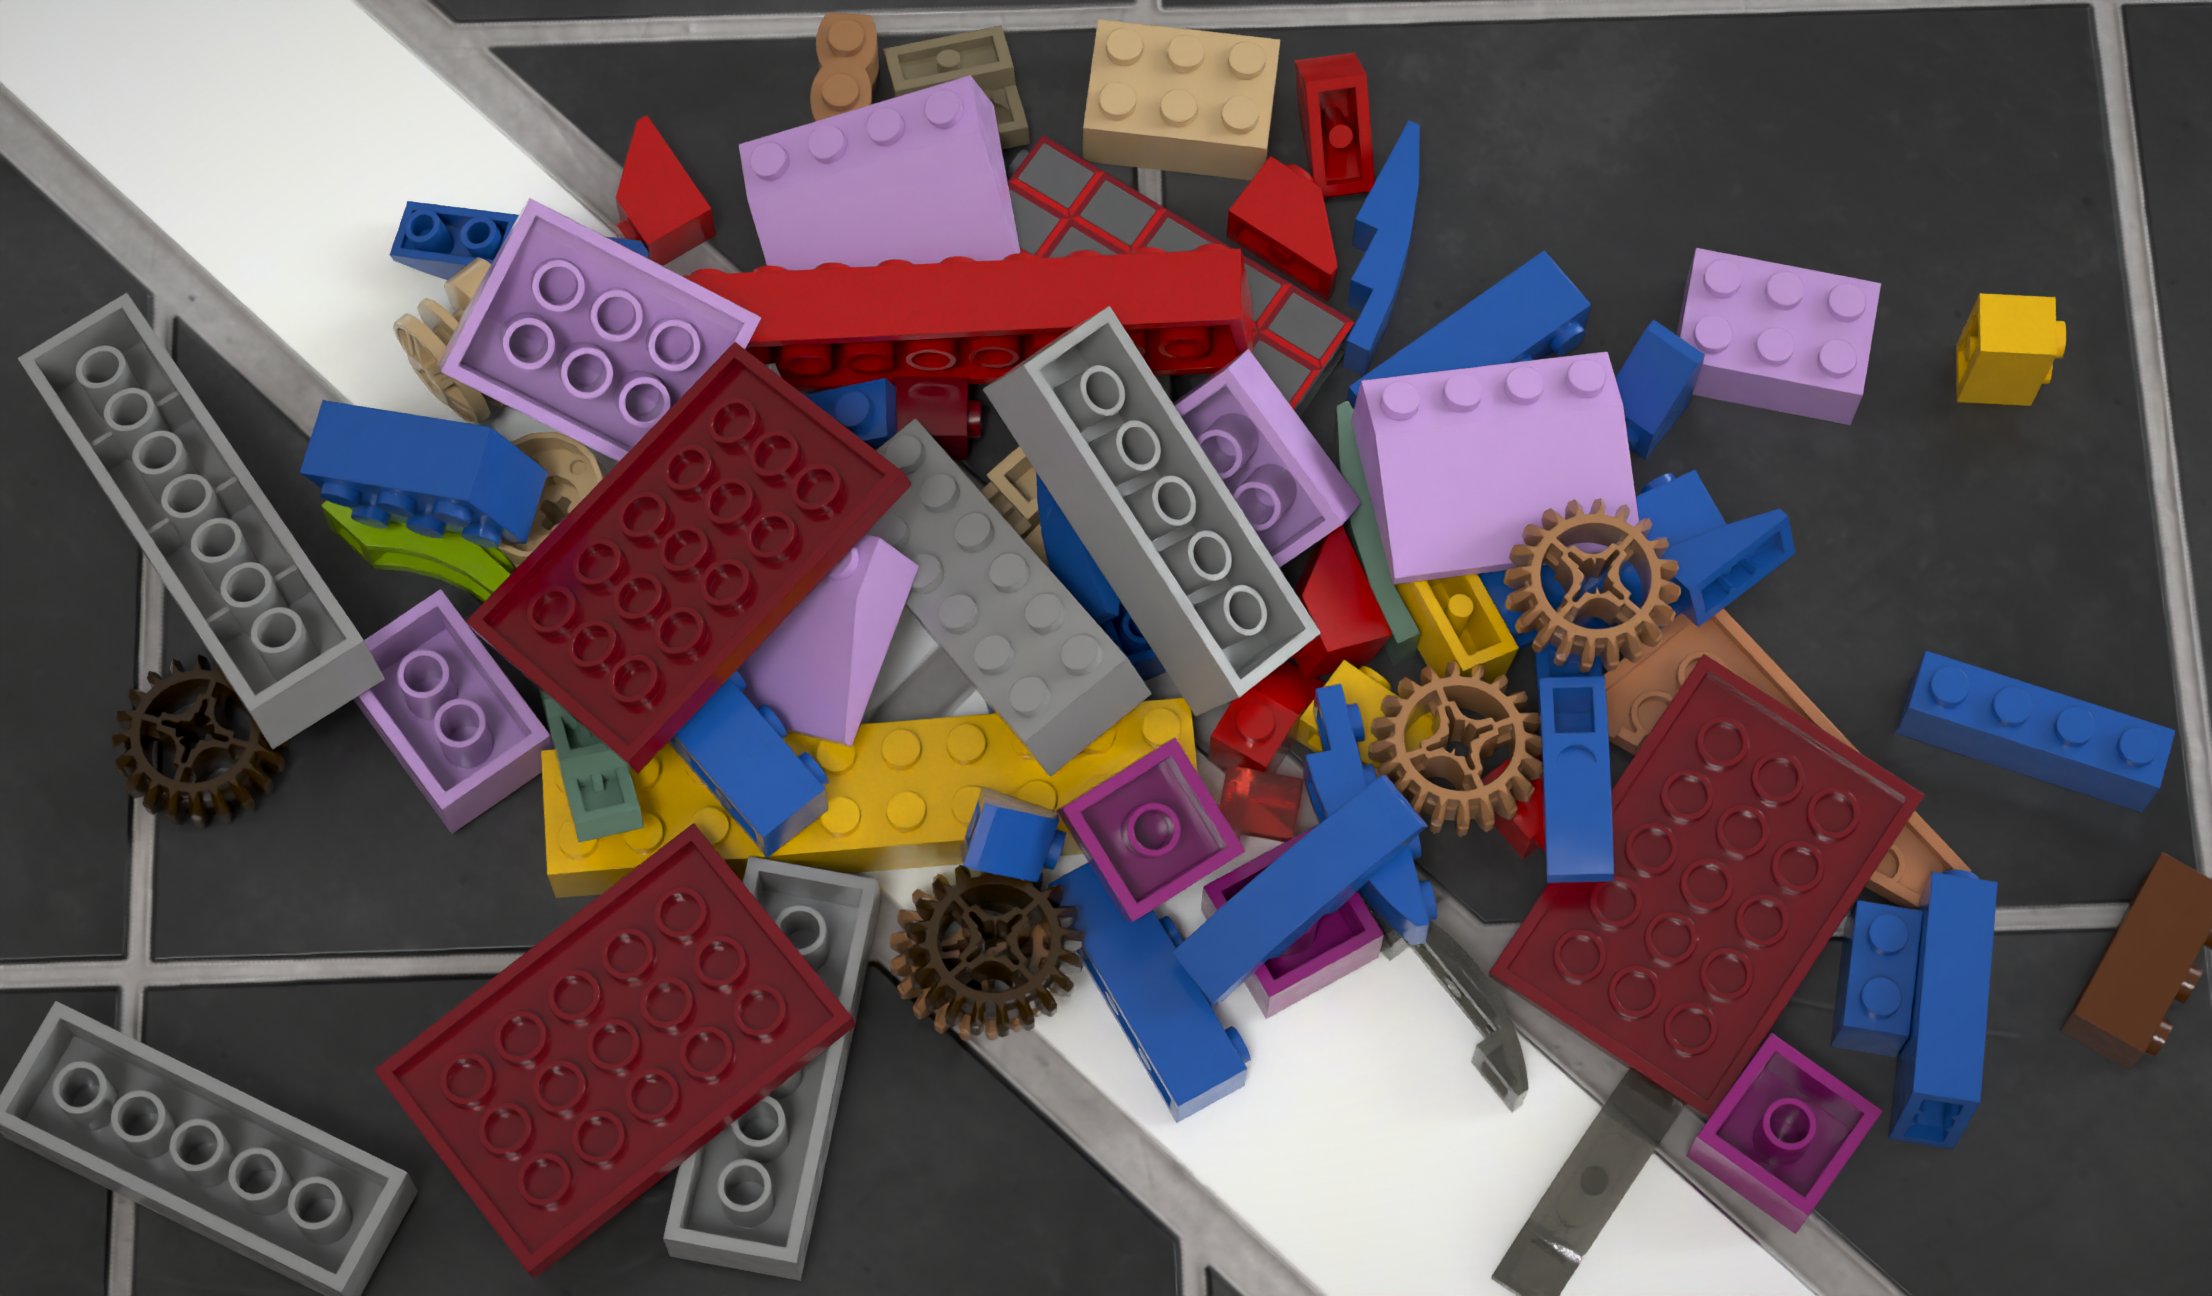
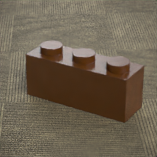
M2164 852L2158 856L2144 876L2060 1031L2128 1070H2131L2144 1053L2152 1058L2156 1057L2173 1027L2172 1023L2163 1019L2174 999L2184 1004L2197 984L2203 970L2194 966L2193 963L2202 946L2212 950L2211 878Z

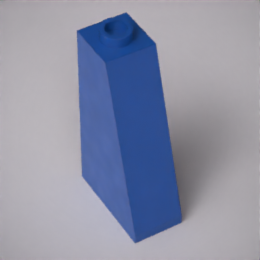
M1948 870L1942 873L1932 872L1919 898L1918 910L1923 911L1910 1033L1899 1051L1888 1139L1954 1149L1980 1104L1998 882L1981 880L1976 874L1969 871Z

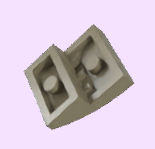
M1002 25L883 49L893 98L971 75L994 105L1002 150L1030 144L1029 127L1016 87L1014 66Z

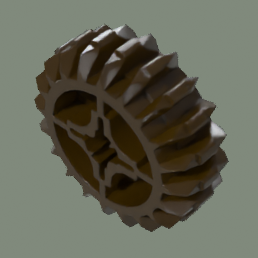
M198 654L194 661L193 670L185 671L179 660L172 659L170 664L172 676L162 680L158 673L149 671L147 680L152 687L151 690L145 693L141 690L129 689L128 698L136 710L117 711L116 721L125 731L112 735L111 744L116 752L122 754L114 762L115 769L121 777H129L125 784L126 790L132 798L144 797L142 804L146 811L152 815H156L165 809V816L168 821L178 826L187 813L190 812L194 825L203 829L208 821L209 812L216 811L223 823L230 824L232 820L230 806L240 802L243 809L253 812L255 803L250 793L254 789L262 793L272 794L274 785L265 772L284 771L286 762L283 756L276 751L289 747L290 739L272 749L218 665L212 671L207 657ZM194 703L186 712L173 714L182 707ZM228 704L239 708L249 716L250 737L248 742L238 739L234 731L226 729L228 719L225 715V710ZM206 734L211 735L212 739L210 741L204 740ZM154 741L164 743L168 751L176 753L173 763L177 771L173 780L162 775L153 767L152 749ZM191 742L197 743L195 749L191 748ZM230 768L222 775L206 781L214 771Z
M959 864L955 868L957 886L953 888L946 881L937 878L932 883V888L939 902L928 898H919L916 903V912L923 920H916L907 924V937L917 944H913L905 949V960L907 964L919 967L911 974L912 986L914 989L931 988L925 997V1006L930 1011L950 1003L946 1010L945 1022L951 1027L960 1023L964 1015L967 1014L971 1016L970 1032L975 1036H979L983 1032L985 1020H995L997 1034L999 1037L1004 1038L1009 1034V1019L1018 1017L1021 1026L1026 1031H1030L1035 1027L1033 1008L1036 1007L1044 1015L1053 1017L1057 1013V1003L1051 993L1061 997H1070L1074 992V983L1065 974L1081 973L1083 968V958L1072 952L1084 946L1083 931L1070 928L1078 920L1077 909L1075 906L1058 907L1064 898V890L1060 885L1050 886L1040 892L1043 884L1042 871L1038 882L1023 881L980 871V876L971 878L969 870ZM1000 903L1011 905L1015 908L1004 915L995 916L987 914L978 906ZM955 920L962 927V936L969 945L958 956L959 964L949 972L940 957L939 951L945 932ZM1040 924L1048 938L1050 950L1043 967L1034 975L1028 969V959L1020 950L1030 940V931ZM994 938L995 945L998 939L1005 940L1007 956L1004 954L995 957L994 950L991 957L984 955L982 939L986 941ZM996 979L1007 984L1012 990L988 993L974 990L973 988L985 980Z

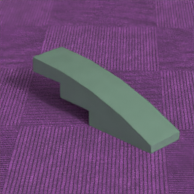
M1349 401L1337 405L1333 429L1335 466L1362 503L1344 522L1343 527L1393 634L1384 647L1394 666L1416 655L1420 631L1392 583L1351 425L1354 410Z
M539 689L578 843L644 828L639 802L628 765Z

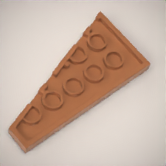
M1724 608L1699 627L1681 613L1674 618L1670 626H1664L1660 629L1663 637L1656 647L1647 646L1642 643L1643 654L1640 660L1633 663L1624 658L1619 662L1616 670L1608 671L1603 675L1605 676L1609 741L1633 755H1636L1703 654L1859 752ZM1915 811L1865 887L1902 908L1918 910L1919 898L1932 872L1942 873L1948 870L1971 872L1972 870Z

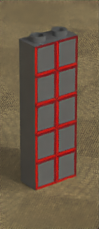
M1044 135L1041 136L1030 152L1025 149L1019 152L1007 171L1006 176L1020 253L1032 254L1038 258L1066 257L1069 253L1079 250L1096 251L1102 255L1130 254L1131 251L1142 247H1155L1165 252L1193 251L1196 247L1205 244H1220L1233 249ZM1242 254L1253 307V356L1301 419L1344 359L1346 340L1355 325V321ZM1214 373L1175 376L1196 387Z

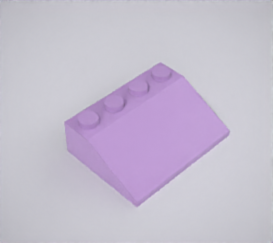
M971 75L739 144L747 200L767 266H779L787 270L815 269L823 263L836 262L850 267L878 266L879 263L891 259L905 260L912 264L940 263L943 259L954 256L968 257L975 261L1003 260L1008 255L1020 253L994 105Z
M529 197L469 302L438 365L440 372L619 462L734 342L742 348H746L761 317Z
M1608 352L1361 381L1351 425L1393 584L1503 571L1517 567L1509 559V555L1513 545H1526L1522 538L1524 528L1528 524H1534L1543 528L1541 518L1544 511L1550 508L1558 512L1565 519L1567 503L1574 499L1581 505L1584 514H1589L1594 500L1602 498L1606 506L1605 515L1612 517L1615 516L1617 509L1621 505L1627 504L1630 508V514L1626 522L1634 527L1639 522L1624 408ZM1576 543L1566 546L1569 548L1574 545L1579 550L1589 554L1601 553L1608 548L1596 543Z
M865 534L737 669L747 686L742 693L756 709L763 704L767 705L788 732L852 747L919 566L880 537Z

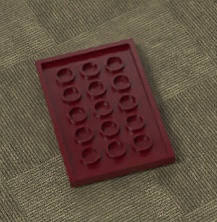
M734 342L465 622L478 636L638 774L912 484L898 467Z
M1703 654L1611 790L1614 880L1606 882L1549 883L1489 971L1488 977L1708 1121L1746 1068L1921 803L1925 794Z
M693 823L374 1071L525 1270L535 1279L856 1026V1023L827 985Z

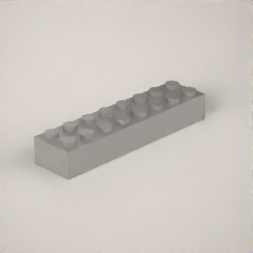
M125 293L18 357L19 362L51 413L272 749L385 680L365 641L128 293Z

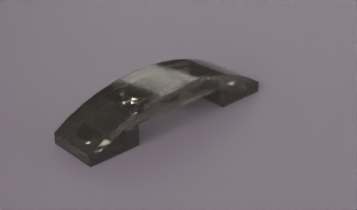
M1359 893L1384 934L1380 951L1390 962L1410 947L1483 1036L1484 1040L1476 1045L1471 1063L1511 1113L1516 1111L1523 1105L1529 1089L1526 1065L1514 1025L1491 982L1468 953L1433 921H1429L1430 925L1425 943L1412 946L1392 929Z
M1629 1069L1552 1181L1492 1274L1491 1279L1516 1296H1560L1615 1210L1685 1108V1105Z

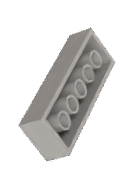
M1110 306L1066 331L983 388V391L1195 716H1199L1241 697L1321 634Z
M915 418L876 450L903 471L912 485L873 525L866 535L880 537L919 566L904 606L1051 777L1152 693L1126 655Z
M749 856L743 884L849 1012L856 1023L881 905L878 879ZM854 1028L679 1165L663 1237L670 1257L801 1281Z
M57 1001L54 1002L0 1094V1133L4 1138L324 1296L362 1295L418 1193L417 1188L406 1171Z

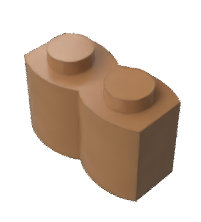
M828 12L822 19L816 36L819 71L814 78L810 93L812 122L872 105V98L877 90L880 78L877 32L871 15Z

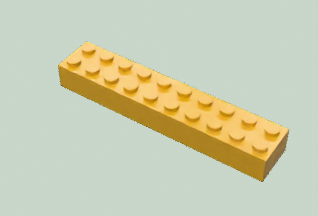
M1184 698L1142 701L1051 777L996 713L860 724L852 747L787 731L788 735L783 740L797 757L803 752H807L826 774L829 783L824 788L826 790L828 811L768 858L765 857L669 743L638 774L629 767L644 828L578 843L555 750H542L547 875L555 898L602 894L693 823L742 882L749 856L845 874L963 864L961 846L982 786L1056 811L1173 738L1177 739L1198 773L1191 708ZM1058 814L1059 822L1056 829L1066 832L1060 856L1083 854Z

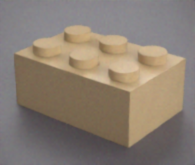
M1098 19L1083 124V159L1093 163L1252 180L1267 161L1280 39Z

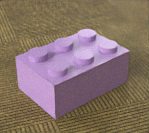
M1696 248L1686 279L1676 334L1705 355L1692 395L1851 425L1863 396L1881 283Z
M1249 349L1173 402L1178 413L1279 568L1344 524L1362 503Z
M441 589L364 640L385 680L353 700L452 834L542 773L541 751L554 750L551 735Z

